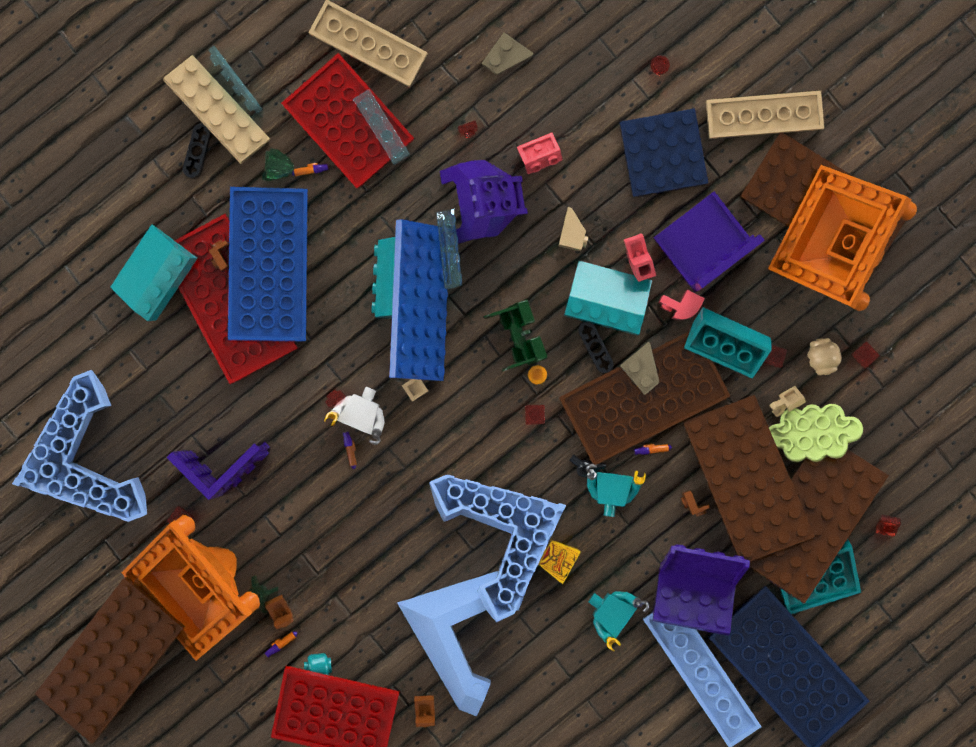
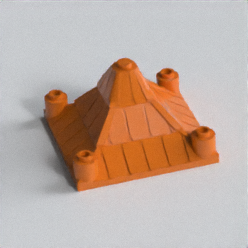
M820 165L768 269L857 311H862L867 308L870 302L869 294L863 291L865 284L868 282L873 269L882 261L885 247L897 226V222L900 219L904 221L912 219L917 212V206L907 196Z
M182 515L177 520L172 521L121 573L124 577L132 580L185 625L177 639L197 661L260 606L259 597L252 592H246L240 598L238 597L239 593L234 580L237 568L235 554L226 548H208L192 538L189 539L188 536L195 530V522L191 517Z

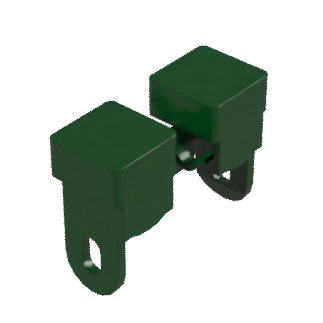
M528 300L517 302L506 309L483 316L484 319L499 315L504 330H510L515 345L514 348H511L512 356L516 364L503 368L502 372L524 364L531 365L547 359L541 337L538 336L526 340L525 335L532 333V330H522V327L535 322Z

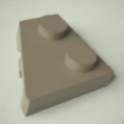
M503 33L482 62V65L494 74L499 75L520 62L532 58L534 53L506 33Z
M649 342L620 365L644 395L660 383Z

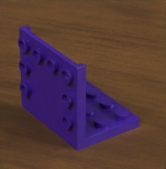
M715 191L653 238L694 292L705 287L765 241L760 234L756 237L754 235L749 237Z
M266 442L261 446H257L254 443L218 480L211 475L212 470L207 465H201L197 461L199 457L191 450L171 452L166 458L208 500L222 496L231 486L235 488L242 481L240 477L244 473L248 475L256 467L254 463L262 461L269 454L267 450L270 446Z
M684 545L671 546L659 568L652 621L729 636L735 587L749 569L750 560H746L742 556H725L721 552L708 553L700 548H695L694 550L687 549Z

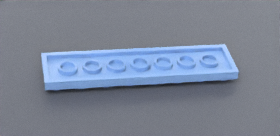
M653 612L643 618L728 747L734 746L761 728V725L696 629L652 621Z

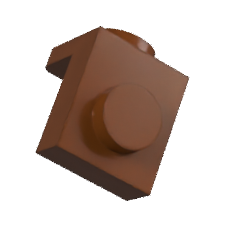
M220 240L214 243L212 249L209 250L213 257L211 260L216 270L220 268L223 272L229 269V265L221 254V251L229 247L227 241L222 242Z
M691 490L682 492V504L685 509L688 508L691 515L696 514V517L707 513L706 509L710 508L709 504L706 503L697 507Z
M283 595L265 602V607L272 617L276 629L287 627L294 621L292 611Z
M434 695L415 696L416 727L435 726Z

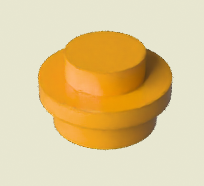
M540 365L533 366L528 372V378L533 384H542L547 378V371Z

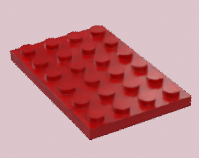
M339 53L281 103L357 190L415 140Z
M286 666L271 738L310 747H387L400 691Z

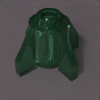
M270 148V151L265 152L266 161L262 180L272 181L283 177L287 178L289 174L293 173L294 163H291L290 158L277 149Z
M256 575L252 576V588L249 592L260 595L259 608L263 614L267 613L268 610L265 607V602L268 600L269 594L279 590L278 586L267 589L265 586L259 585Z

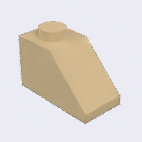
M568 207L559 247L581 252L582 247L586 248L588 236H585L586 230L573 209Z

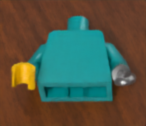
M589 464L586 467L588 472L587 488L591 497L597 503L605 504L604 516L615 517L616 506L625 507V504H629L645 482L646 473H644L643 477H638V471H635L633 480V476L594 472V470L589 469L592 467L597 468L595 464Z
M615 591L612 594L607 593L603 599L594 593L588 603L596 608L592 615L597 634L607 643V647L612 651H615L612 648L613 643L616 642L619 646L621 645L616 638L637 610V607H642L643 604H646L643 612L649 609L647 601H641V599L629 592Z

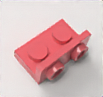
M553 133L517 147L527 174L538 172L563 160L561 150Z

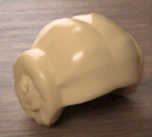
M819 338L816 341L810 342V349L807 355L810 359V366L816 370L817 375H829L836 372L842 359L839 346L831 342L829 338Z

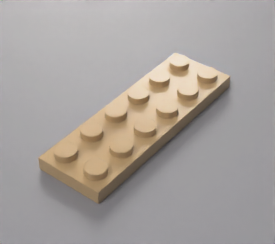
M329 0L324 2L308 32L309 35L408 87L412 85L428 55L426 51Z
M193 55L163 78V81L240 164L270 141V138Z
M821 91L706 100L709 139L824 129Z

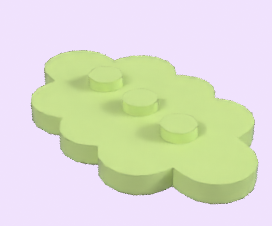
M813 404L807 405L802 411L795 408L789 412L787 409L781 415L780 423L769 427L777 448L783 449L786 458L792 462L803 461L806 457L813 462L821 461L826 456L835 459L840 458L846 454L848 443L859 440L863 434V426L860 420L855 417H845L843 409L836 404H828L822 409Z

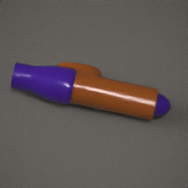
M349 432L343 433L344 446L349 465L352 469H355L357 462L354 451H356L354 440L351 439Z

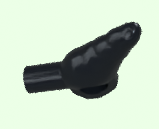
M573 454L569 461L577 466L576 471L580 477H587L586 467L592 464L590 460H580ZM601 462L596 465L597 468L592 467L589 469L595 472L606 468L607 465Z

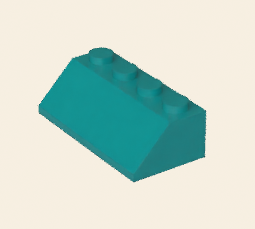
M702 307L695 318L684 346L689 351L752 379L772 350L770 337Z

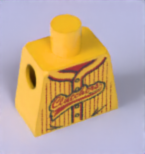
M550 540L538 565L563 584L581 551L563 543Z

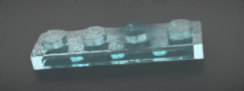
M212 46L209 49V52L212 54L209 57L215 66H221L223 69L221 74L227 82L231 79L234 83L233 90L238 96H244L246 101L243 103L250 112L252 110L257 114L263 110L217 48Z
M370 89L353 98V101L393 165L410 156V153Z
M454 209L439 211L436 214L445 289L462 286L458 237L455 224L456 218Z

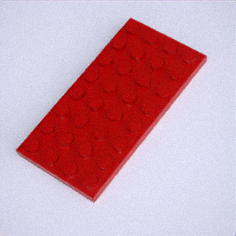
M225 213L175 241L198 258L178 288L231 385L297 350L298 347L295 342L228 341L229 269L225 272L221 271L220 268L216 270L211 262L213 257L209 252L212 249V245L220 240L229 243L230 219ZM228 247L221 251V254L229 265Z

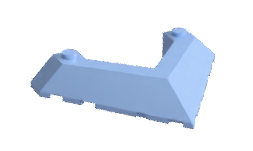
M92 370L74 376L69 383L67 391L57 404L55 412L49 418L37 439L35 447L25 460L19 475L12 484L81 507L96 510V512L114 516L127 522L147 515L146 495L139 477L118 483L73 463L93 413L111 406L104 386Z
M445 475L429 482L435 505L443 522L463 515L511 533L496 579L481 585L477 593L485 609L496 622L514 615L566 505L551 503L533 496H524L521 493L494 486L481 485V483L467 479L454 478L451 475Z
M498 571L397 602L458 709L477 716L491 680L472 672L452 625L486 611L477 590L481 585L496 579ZM524 595L516 609L517 611H519Z

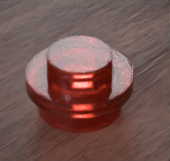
M659 55L652 59L650 67L655 74L663 75L669 70L670 63L665 56Z

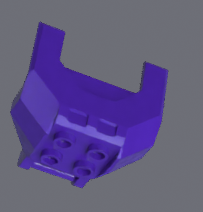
M486 160L459 163L440 171L442 185L450 182L456 184L461 212V227L450 231L452 246L474 239L496 237L516 216L528 214L521 186L523 182L522 176H511Z

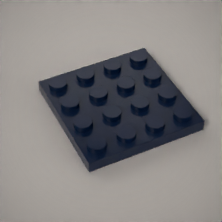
M695 108L619 122L633 197L708 184Z

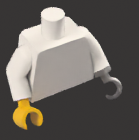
M365 387L362 397L353 394L343 398L334 406L331 412L327 413L324 419L326 422L328 418H331L333 420L331 426H334L336 421H339L373 435V438L378 440H370L369 442L373 445L380 443V436L385 423L383 410L379 408V404L372 401L376 390Z

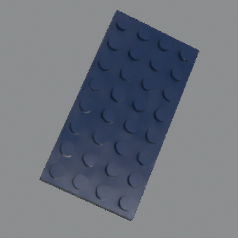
M766 586L760 589L732 615L729 636L712 633L708 637L807 747H820L870 702Z

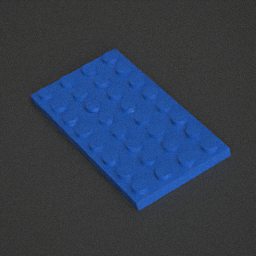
M230 187L228 341L306 342L307 189Z
M403 219L396 220L389 378L444 381L450 228Z

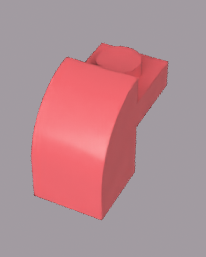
M643 234L624 239L628 261L637 281L640 282L656 276L653 260L648 254Z
M686 290L680 303L665 295L661 296L658 303L662 305V309L668 312L675 311L672 319L686 320L699 311L705 298Z

